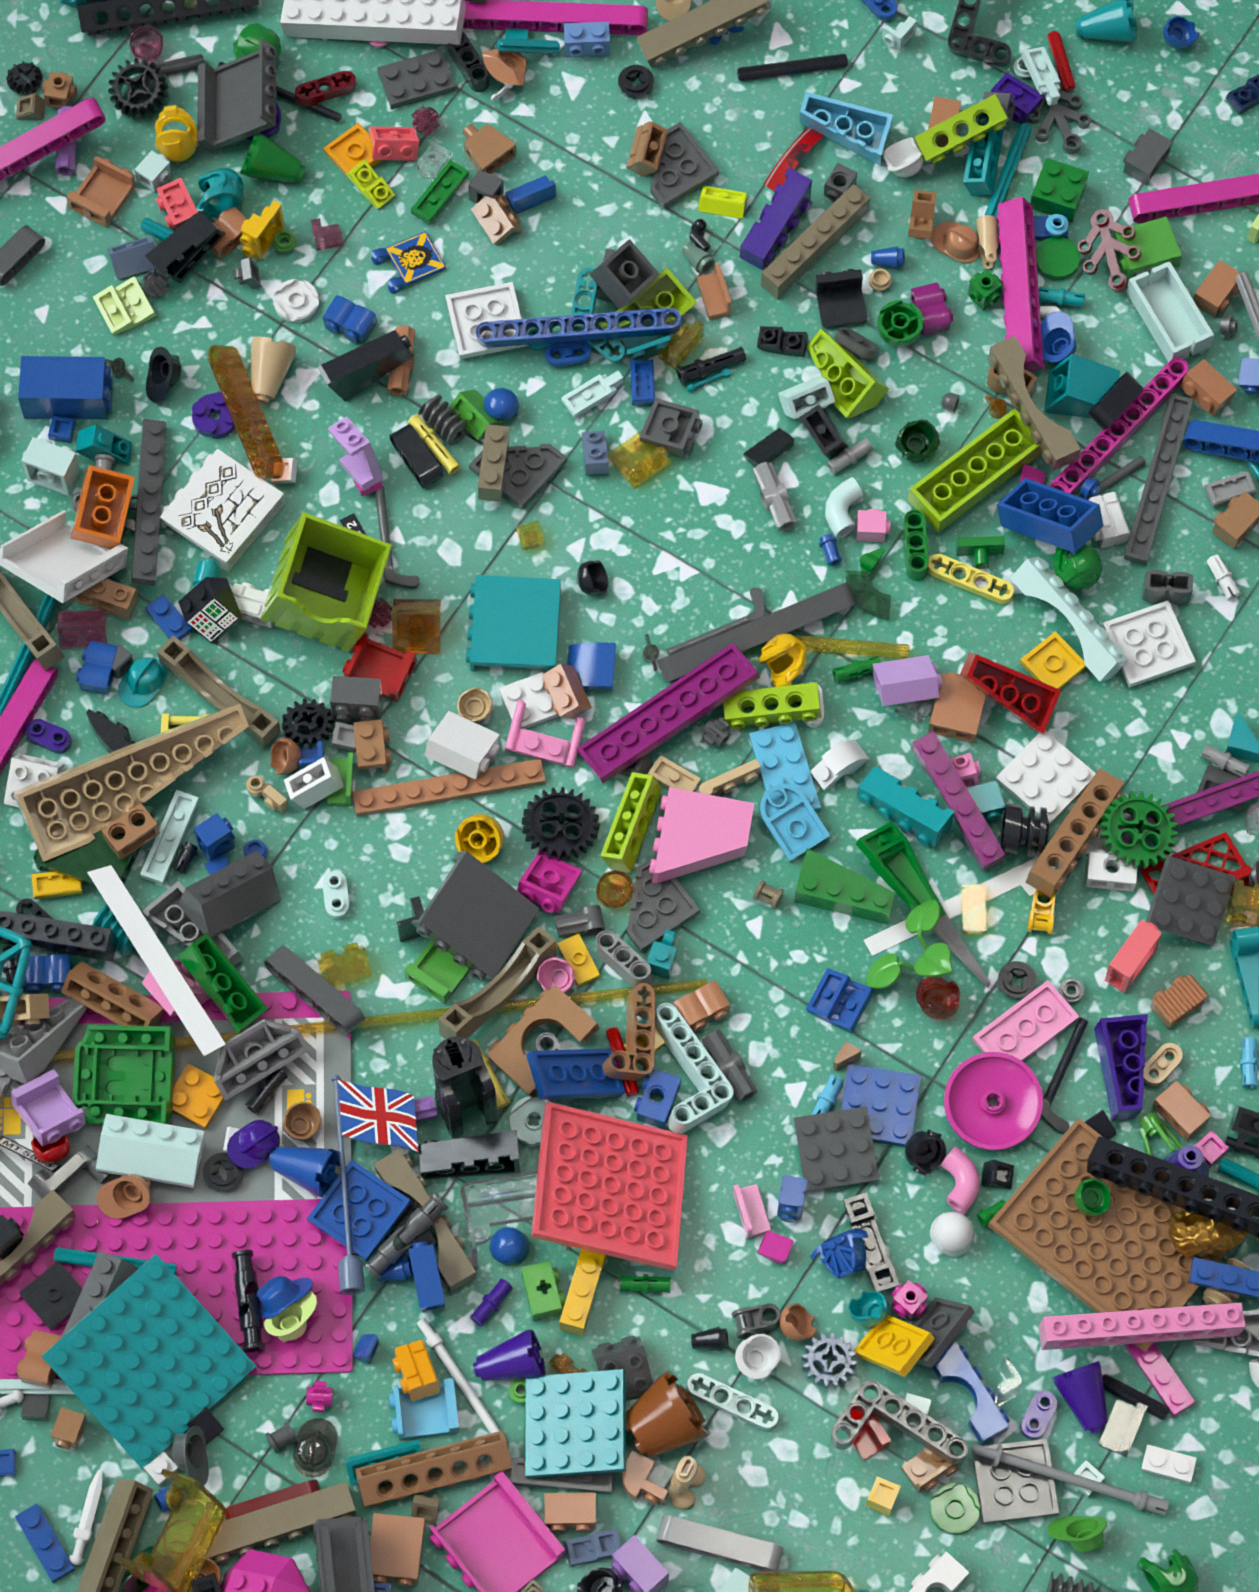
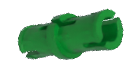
M878 656L861 661L854 660L851 664L832 669L833 678L836 683L855 677L856 679L862 678L863 675L873 672V664L881 663Z
M643 1274V1276L621 1275L620 1292L638 1291L643 1292V1294H648V1292L670 1293L671 1277H648V1274Z

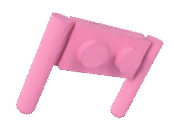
M519 700L514 711L505 750L574 768L578 753L577 748L580 746L586 722L585 718L578 717L576 719L571 742L534 731L520 729L526 703Z

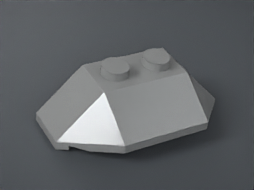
M263 1019L226 1041L225 1045L221 1047L214 1082L226 1101L310 1051L299 1029Z

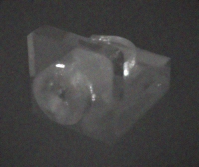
M932 699L897 704L895 712L921 724L924 716L927 718L930 716L934 705L931 704Z

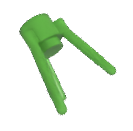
M1156 1112L1149 1113L1140 1119L1139 1123L1142 1128L1138 1131L1142 1136L1147 1154L1153 1156L1148 1135L1151 1138L1160 1135L1173 1152L1176 1149L1170 1139L1178 1148L1184 1147Z

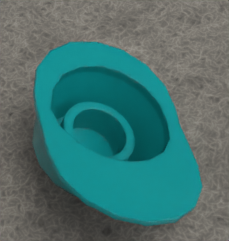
M154 658L136 660L118 685L120 700L132 708L147 705L164 685L167 679L166 668L160 664L159 660Z

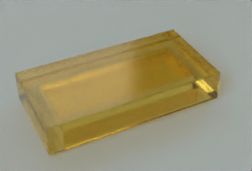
M961 884L962 933H987L985 884Z

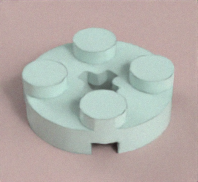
M529 1096L519 1100L513 1106L509 1118L511 1131L517 1130L518 1141L529 1147L541 1144L544 1106L547 1102H550L549 1100H540L537 1097ZM529 1117H539V1125L530 1126L528 1124L530 1122Z

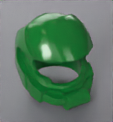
M1084 544L1071 558H1068L1070 551L1057 547L1053 557L1054 572L1063 580L1066 587L1073 590H1088L1099 580L1103 567L1097 550Z

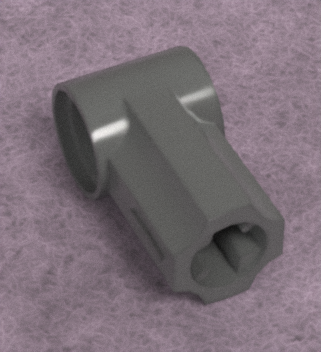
M590 905L580 909L579 912L555 916L559 938L583 933L587 936H593L605 931L602 911L599 905Z

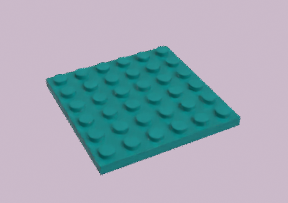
M156 1253L41 1355L142 1470L144 1469L143 1467L150 1464L173 1443L175 1435H181L189 1428L187 1425L189 1421L203 1409L207 1408L209 1410L256 1367Z

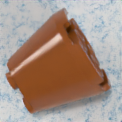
M670 1370L659 1376L626 1412V1430L629 1433L632 1432L637 1440L634 1443L642 1455L645 1453L647 1456L654 1457L701 1441L711 1434L708 1428L704 1429L702 1426L706 1420L687 1389L685 1390L681 1384L678 1385L675 1382L678 1379Z

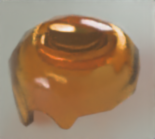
M618 870L603 874L595 889L598 902L610 909L625 906L634 892L631 878L625 872Z

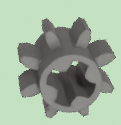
M153 269L143 277L142 282L145 286L142 290L148 297L155 295L159 298L170 288L167 282L170 278Z
M713 718L710 719L702 729L704 734L703 741L711 748L715 744L722 747L731 736V732L728 731L730 724L722 718L718 721Z

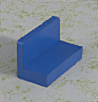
M545 175L505 192V197L513 212L518 214L556 198V185L554 181L550 182Z

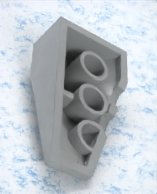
M68 998L50 1008V1018L40 1019V1024L25 1025L23 1023V1029L14 1034L9 1031L8 1037L0 1040V1067L11 1079L24 1084L34 1080L48 1066L88 1007L72 998Z
M1259 1309L1243 1311L1245 1328L1239 1336L1192 1339V1344L1259 1357Z

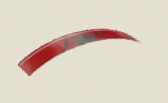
M808 127L783 154L763 185L772 191L776 189L778 184L783 186L786 181L785 172L788 167L794 170L803 157L824 135Z

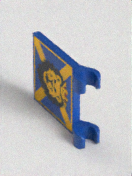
M426 231L386 248L375 249L371 253V260L375 265L389 258L400 277H393L388 280V290L392 294L409 284L446 270L443 260Z

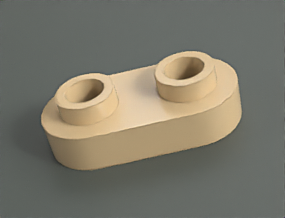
M1174 1043L1162 1045L1145 1063L1143 1072L1144 1082L1149 1086L1161 1085L1181 1063L1183 1057L1181 1048ZM1165 1055H1172L1174 1059L1169 1061L1165 1058ZM1156 1072L1158 1077L1152 1078L1149 1073Z

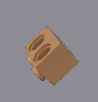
M142 803L128 808L123 816L117 820L109 821L104 826V829L101 830L104 840L120 860L160 834L158 824ZM136 821H145V823L141 826L134 825ZM118 834L125 835L124 838L120 840L114 839V837Z

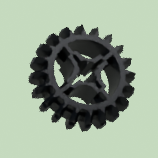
M138 58L134 59V64H130L129 60H126L125 68L118 65L120 72H112V76L115 79L109 80V84L112 86L108 89L109 94L112 95L110 100L112 103H115L114 107L116 110L121 109V113L124 116L129 113L130 118L134 119L138 113V117L143 119L144 113H147L151 117V110L154 109L156 112H159L160 109L157 105H165V101L162 98L169 96L168 92L165 91L169 89V84L165 82L167 76L162 74L163 70L161 67L156 68V64L153 61L148 65V61L145 58L141 64ZM140 73L138 77L130 78V76ZM151 76L156 81L154 93L148 88ZM123 84L129 89L126 101L122 98ZM142 86V88L144 89V90L137 89V90L135 91L134 87H135V88H136V87H137V88H140V87ZM147 99L146 102L137 104L140 100Z

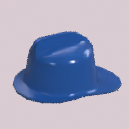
M1062 311L1048 314L1041 323L1043 358L1051 363L1061 362L1076 352L1077 344L1074 337L1073 322L1070 316Z
M285 1276L270 1279L257 1291V1296L263 1305L261 1309L262 1317L266 1319L273 1318L300 1300L312 1289V1280L309 1278H299L292 1281Z

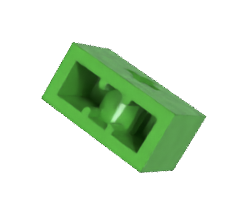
M550 1261L521 1267V1274L533 1321L561 1315V1306L565 1305L563 1291L558 1292L556 1283L560 1282L557 1267L552 1268ZM545 1286L548 1294L543 1295L540 1287Z

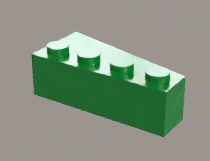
M808 848L806 849L794 902L889 924L895 892Z

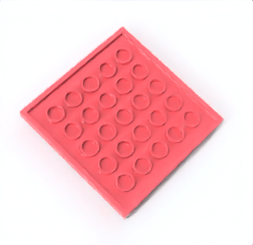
M547 1102L544 1106L531 1237L674 1271L677 1267L688 1135Z

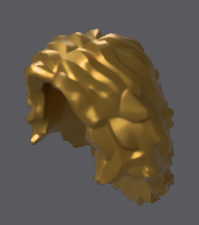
M1187 1211L1173 1213L1170 1217L1167 1231L1177 1252L1190 1259L1194 1257L1200 1259L1215 1257L1218 1254L1224 1253V1251H1231L1233 1247L1240 1245L1244 1238L1249 1235V1233L1244 1231H1236L1228 1225L1215 1223L1207 1217L1191 1214Z

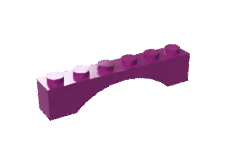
M932 731L913 741L911 746L912 752L922 769L940 792L947 806L954 811V818L980 870L983 872L1003 861L1005 853L935 732Z

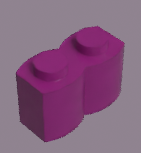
M938 282L912 288L910 292L911 303L919 308L923 316L922 335L949 330L951 322H953V314L951 309H947L944 303L947 301L944 288L940 289Z

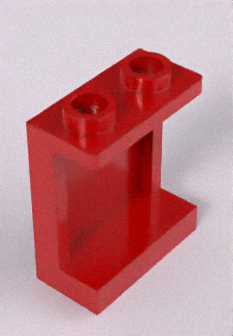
M363 633L361 639H358L353 646L352 651L354 654L351 660L348 659L343 667L344 676L381 679L383 697L398 702L417 663L416 654L408 650L406 653L400 652L370 640L368 635Z

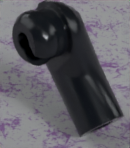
M697 219L691 226L689 238L696 247L707 252L711 247L704 239L707 224L703 219Z

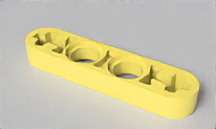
M934 554L929 558L928 573L937 579L998 604H1007L1013 598L1014 588L1006 580L942 554ZM938 562L942 563L938 570L934 569V565ZM948 566H951L949 575H947ZM956 570H962L966 573V577L959 580L953 576V573ZM977 579H984L988 585L981 589L975 585V581ZM993 583L995 584V587L993 588V591L991 593L989 591L991 590V586ZM1002 589H1006V594L1000 596L999 592L1002 591Z

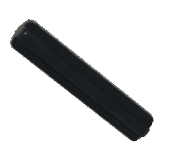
M1107 1374L1102 1376L1104 1390L1161 1420L1166 1418L1170 1409L1168 1406Z

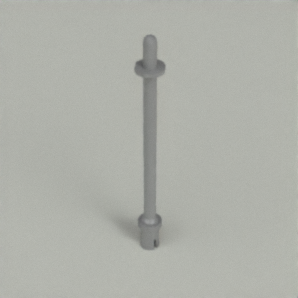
M979 1444L972 1447L973 1453L993 1459L992 1466L997 1467L999 1462L1133 1503L1136 1510L1139 1511L1144 1509L1165 1516V1510L1168 1508V1500L1148 1495L1147 1491L1129 1492L1003 1452V1445L1000 1444L996 1450Z

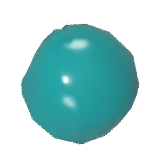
M863 1291L860 1298H851L848 1311L851 1317L863 1327H874L887 1317L889 1303L886 1297L877 1291Z

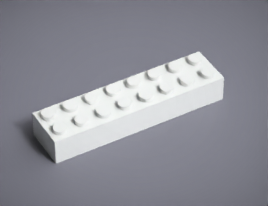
M284 0L280 24L285 37L431 44L450 43L460 45L466 3L465 0Z

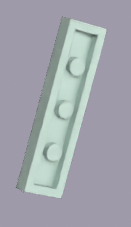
M176 790L159 829L160 834L156 836L140 873L141 878L164 885L199 803V797Z

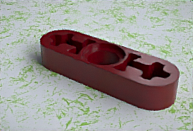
M341 71L300 84L295 88L294 100L299 106L308 107L351 93L355 89L356 77L350 71ZM321 86H328L331 90L324 92L319 88Z

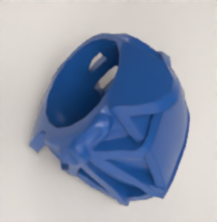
M857 1228L845 1231L821 1243L811 1254L810 1258L813 1261L820 1254L822 1263L825 1264L827 1269L836 1278L841 1279L852 1276L864 1270L866 1266V1242L862 1238H868V1233L863 1229Z

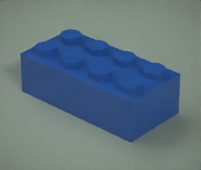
M1027 478L1021 481L997 504L1002 527L1076 553L1104 526L1100 504Z

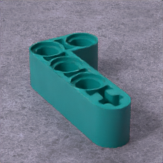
M1253 926L1233 930L1230 938V949L1249 1021L1254 1028L1259 1027V927Z

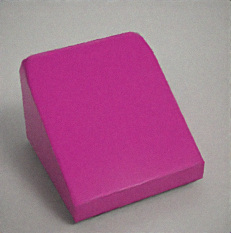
M1023 464L1020 482L1027 478L1044 484L1045 473Z
M766 1231L757 1254L776 1264L784 1263L794 1241L779 1234Z

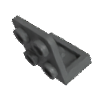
M627 1336L622 1338L621 1342L614 1344L609 1342L602 1343L596 1349L591 1350L598 1371L618 1369L626 1371V1400L642 1396L653 1384L645 1347L640 1336Z

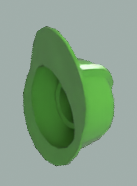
M1065 1516L1052 1521L1048 1526L1047 1532L1054 1539L1068 1541L1077 1552L1101 1550L1104 1548L1103 1531L1107 1527V1521L1102 1517Z

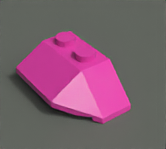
M249 1549L225 1572L220 1586L221 1592H311L294 1559Z

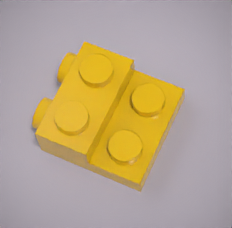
M274 200L270 206L264 208L261 217L253 213L250 219H246L243 222L240 241L244 245L241 250L244 255L261 260L273 244L274 236L285 227L282 204Z

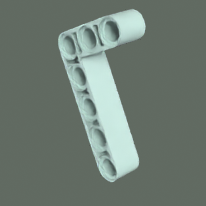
M662 1003L655 1012V1029L699 1091L697 1094L676 1105L669 1116V1129L672 1132L681 1134L724 1110L733 1096V1088L677 1008L670 1003ZM660 1015L667 1016L669 1020L662 1019ZM674 1034L680 1035L683 1040L677 1039ZM688 1054L695 1055L697 1059L690 1058ZM702 1073L708 1074L711 1079L704 1078ZM716 1093H721L725 1098H719ZM696 1104L702 1105L705 1110L698 1109ZM676 1116H682L685 1121H679Z

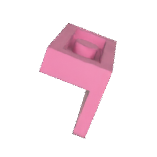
M738 1184L734 1185L733 1196L746 1238L750 1239L764 1235L766 1231L771 1232L757 1184L744 1188H739Z

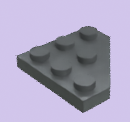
M681 122L667 129L668 132L658 170L654 172L651 182L650 193L663 209L719 176L717 167Z
M540 444V447L527 448L526 446L509 447L508 459L505 462L503 495L523 509L567 462V457L551 444ZM483 450L469 464V469L478 476L480 474Z
M651 859L638 867L627 926V935L640 953L652 946L654 941L658 942L661 940L666 929L674 931L700 913V909L676 878L657 884L652 883L653 874L649 873Z

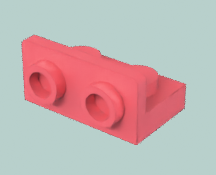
M370 126L369 136L373 144V160L415 161L417 159L419 139L414 127Z
M182 178L156 188L159 197L155 199L160 210H165L167 216L164 218L169 229L174 228L177 230L192 215L198 212Z

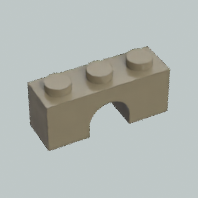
M486 424L478 481L479 500L502 502L505 462L508 459L510 427Z

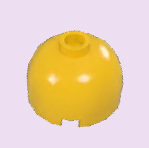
M475 814L467 817L461 822L455 832V844L458 851H468L481 863L492 860L500 852L504 843V831L501 824L487 814Z

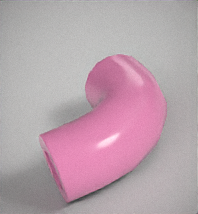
M954 1147L941 1164V1167L951 1173L955 1179V1187L946 1197V1202L953 1210L964 1215L973 1205L979 1194L980 1177L971 1159L959 1148Z

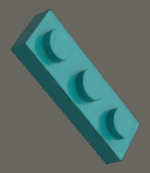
M419 1439L345 1458L351 1485L359 1484L355 1471L356 1468L422 1452Z

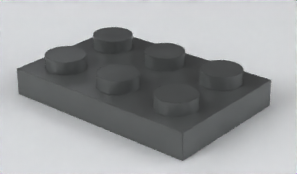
M441 49L377 67L378 75L391 109L455 91V85Z
M935 1297L914 1324V1326L930 1332L935 1338L916 1364L932 1368L939 1361V1358L975 1313L970 1305Z

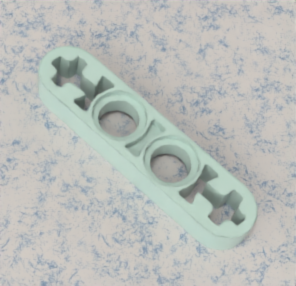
M697 1373L688 1379L687 1390L692 1397L761 1430H772L777 1425L778 1413L772 1406L704 1374ZM701 1380L703 1381V1387L706 1389H710V1385H713L710 1398L706 1397L707 1391L704 1389H699L698 1392L695 1391L692 1383H698ZM719 1390H723L728 1394V1400L724 1403H718L714 1399V1394ZM747 1401L750 1403V1412L747 1414L740 1413L737 1410L739 1402ZM755 1407H759L758 1413L761 1415H766L767 1412L771 1413L773 1422L768 1421L767 1424H764L762 1422L763 1418L757 1414L755 1419H752Z

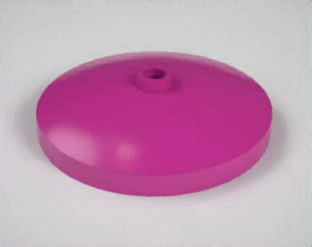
M985 1052L968 1058L951 1074L944 1093V1109L951 1128L964 1142L986 1151H1001L1020 1144L1034 1131L1043 1109V1094L1036 1075L1023 1061L1006 1053ZM992 1099L996 1100L998 1105L990 1107L989 1101Z

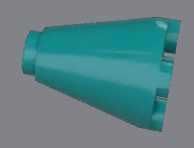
M1116 0L1082 15L1080 19H1075L1077 36H1083L1085 39L1118 42L1136 41V31L1138 29L1136 17L1133 16V0Z

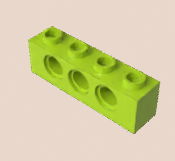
M994 94L914 138L926 161L936 164L946 158L945 154L951 151L957 153L966 148V143L972 140L975 143L986 137L985 133L993 129L996 132L1007 126L1006 122L1009 121V118L998 96ZM981 114L989 116V122L984 126L978 125L977 122ZM967 125L969 127L968 134L963 137L958 136V127ZM942 135L947 136L948 144L945 147H938V138Z
M817 682L739 691L723 702L725 721L730 724L729 727L732 729H743L745 726L750 725L764 727L769 725V723L777 722L789 724L795 720L810 722L816 720V718H822ZM794 702L802 703L797 708L791 707V704ZM769 705H778L775 710H767ZM747 707L754 708V710L751 713L743 712V710Z
M631 773L600 855L611 870L629 873L633 870L662 792L661 786L653 775Z

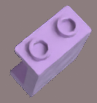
M348 417L343 418L328 428L329 433L348 453L339 459L341 466L363 491L383 480L370 441Z
M54 1069L11 1091L12 1106L42 1147L49 1143H55L62 1136L75 1132L85 1125V1112L82 1108L77 1109L60 1086L59 1075Z

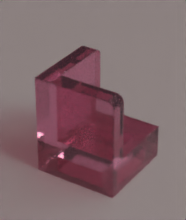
M320 218L311 220L316 251L343 246L339 224L322 227Z

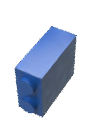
M427 1241L412 1244L413 1248L408 1249L420 1312L445 1307L433 1244L428 1245Z

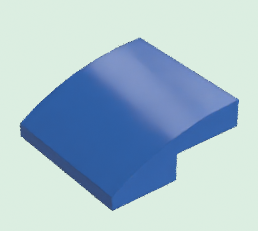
M595 642L569 645L567 665L574 666L585 692H589V689L613 690L616 643Z
M827 968L806 1007V1011L838 1028L853 1033L874 991L871 987L850 980L848 975Z

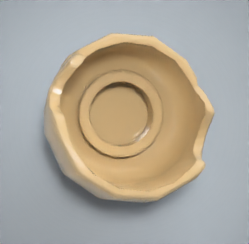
M474 687L464 691L458 698L457 710L459 715L478 724L486 721L492 714V698L485 690Z

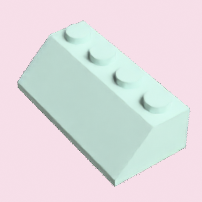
M106 1114L100 1137L96 1171L122 1176L136 1174L145 1180L194 1188L204 1146V1131Z

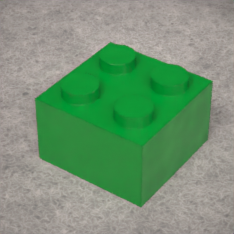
M1046 158L1031 196L1030 204L1033 205V210L1048 215L1060 214L1068 216V221L1073 222L1087 186L1089 171Z

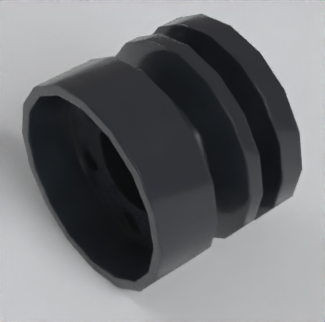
M1005 804L1001 835V848L1003 852L1008 855H1017L1020 845H1025L1026 856L1030 857L1032 846H1036V857H1039L1048 842L1049 820L1047 808L1040 807L1039 817L1037 818L1035 817V806L1030 807L1028 816H1023L1021 805Z

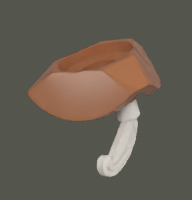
M498 49L482 53L489 73L505 85L497 94L491 96L492 101L502 97L513 85L524 86L527 65L526 57L519 52H499Z

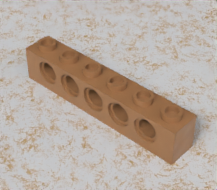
M1100 768L1098 769L1029 871L1025 883L1049 897L1052 896L1055 890L1060 891L1066 882L1064 876L1067 872L1071 874L1078 864V861H1076L1079 855L1084 856L1090 845L1087 842L1090 838L1095 839L1101 830L1099 825L1103 821L1101 816L1103 813H1107L1105 811L1108 805L1112 806L1111 802L1115 798L1120 801L1119 797L1124 794L1121 791L1124 785L1123 781Z
M502 1430L356 1468L355 1471L365 1507L369 1505L378 1506L384 1501L392 1499L401 1500L408 1497V1495L418 1492L428 1493L434 1488L441 1486L451 1487L464 1480H477L484 1475L498 1474L513 1467L506 1438ZM483 1455L489 1456L486 1460H478ZM460 1461L465 1462V1463H464L462 1466H460V1467H455V1466H454V1464L457 1463V1462H460ZM433 1468L440 1469L436 1473H429V1471ZM407 1475H415V1477L410 1480L404 1479ZM390 1481V1484L387 1486H380L381 1482Z

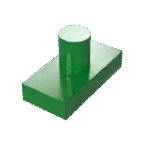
M1005 536L957 538L956 555H974L975 568L986 569L989 567L988 555L1004 553Z

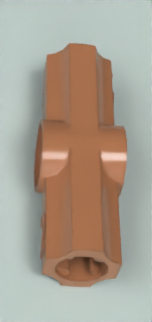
M407 325L396 327L395 330L401 336L405 334L411 342L412 347H410V350L414 355L415 329ZM414 356L390 371L388 393L394 396L408 394L410 372L413 371Z

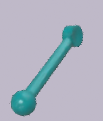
M723 368L721 373L694 384L689 383L686 388L689 392H693L695 388L721 377L728 378L731 371L729 368Z

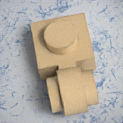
M255 775L247 780L246 787L251 796H264L265 805L272 811L276 809L281 814L288 808L287 799L271 785H267L261 776Z

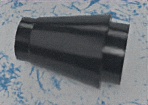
M718 1326L691 1334L692 1348L723 1351V1349L729 1347L727 1329Z

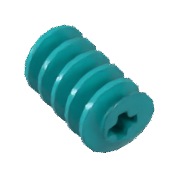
M107 904L96 915L92 926L112 929L119 939L116 950H121V955L125 957L136 951V948L113 912L109 913L110 908Z

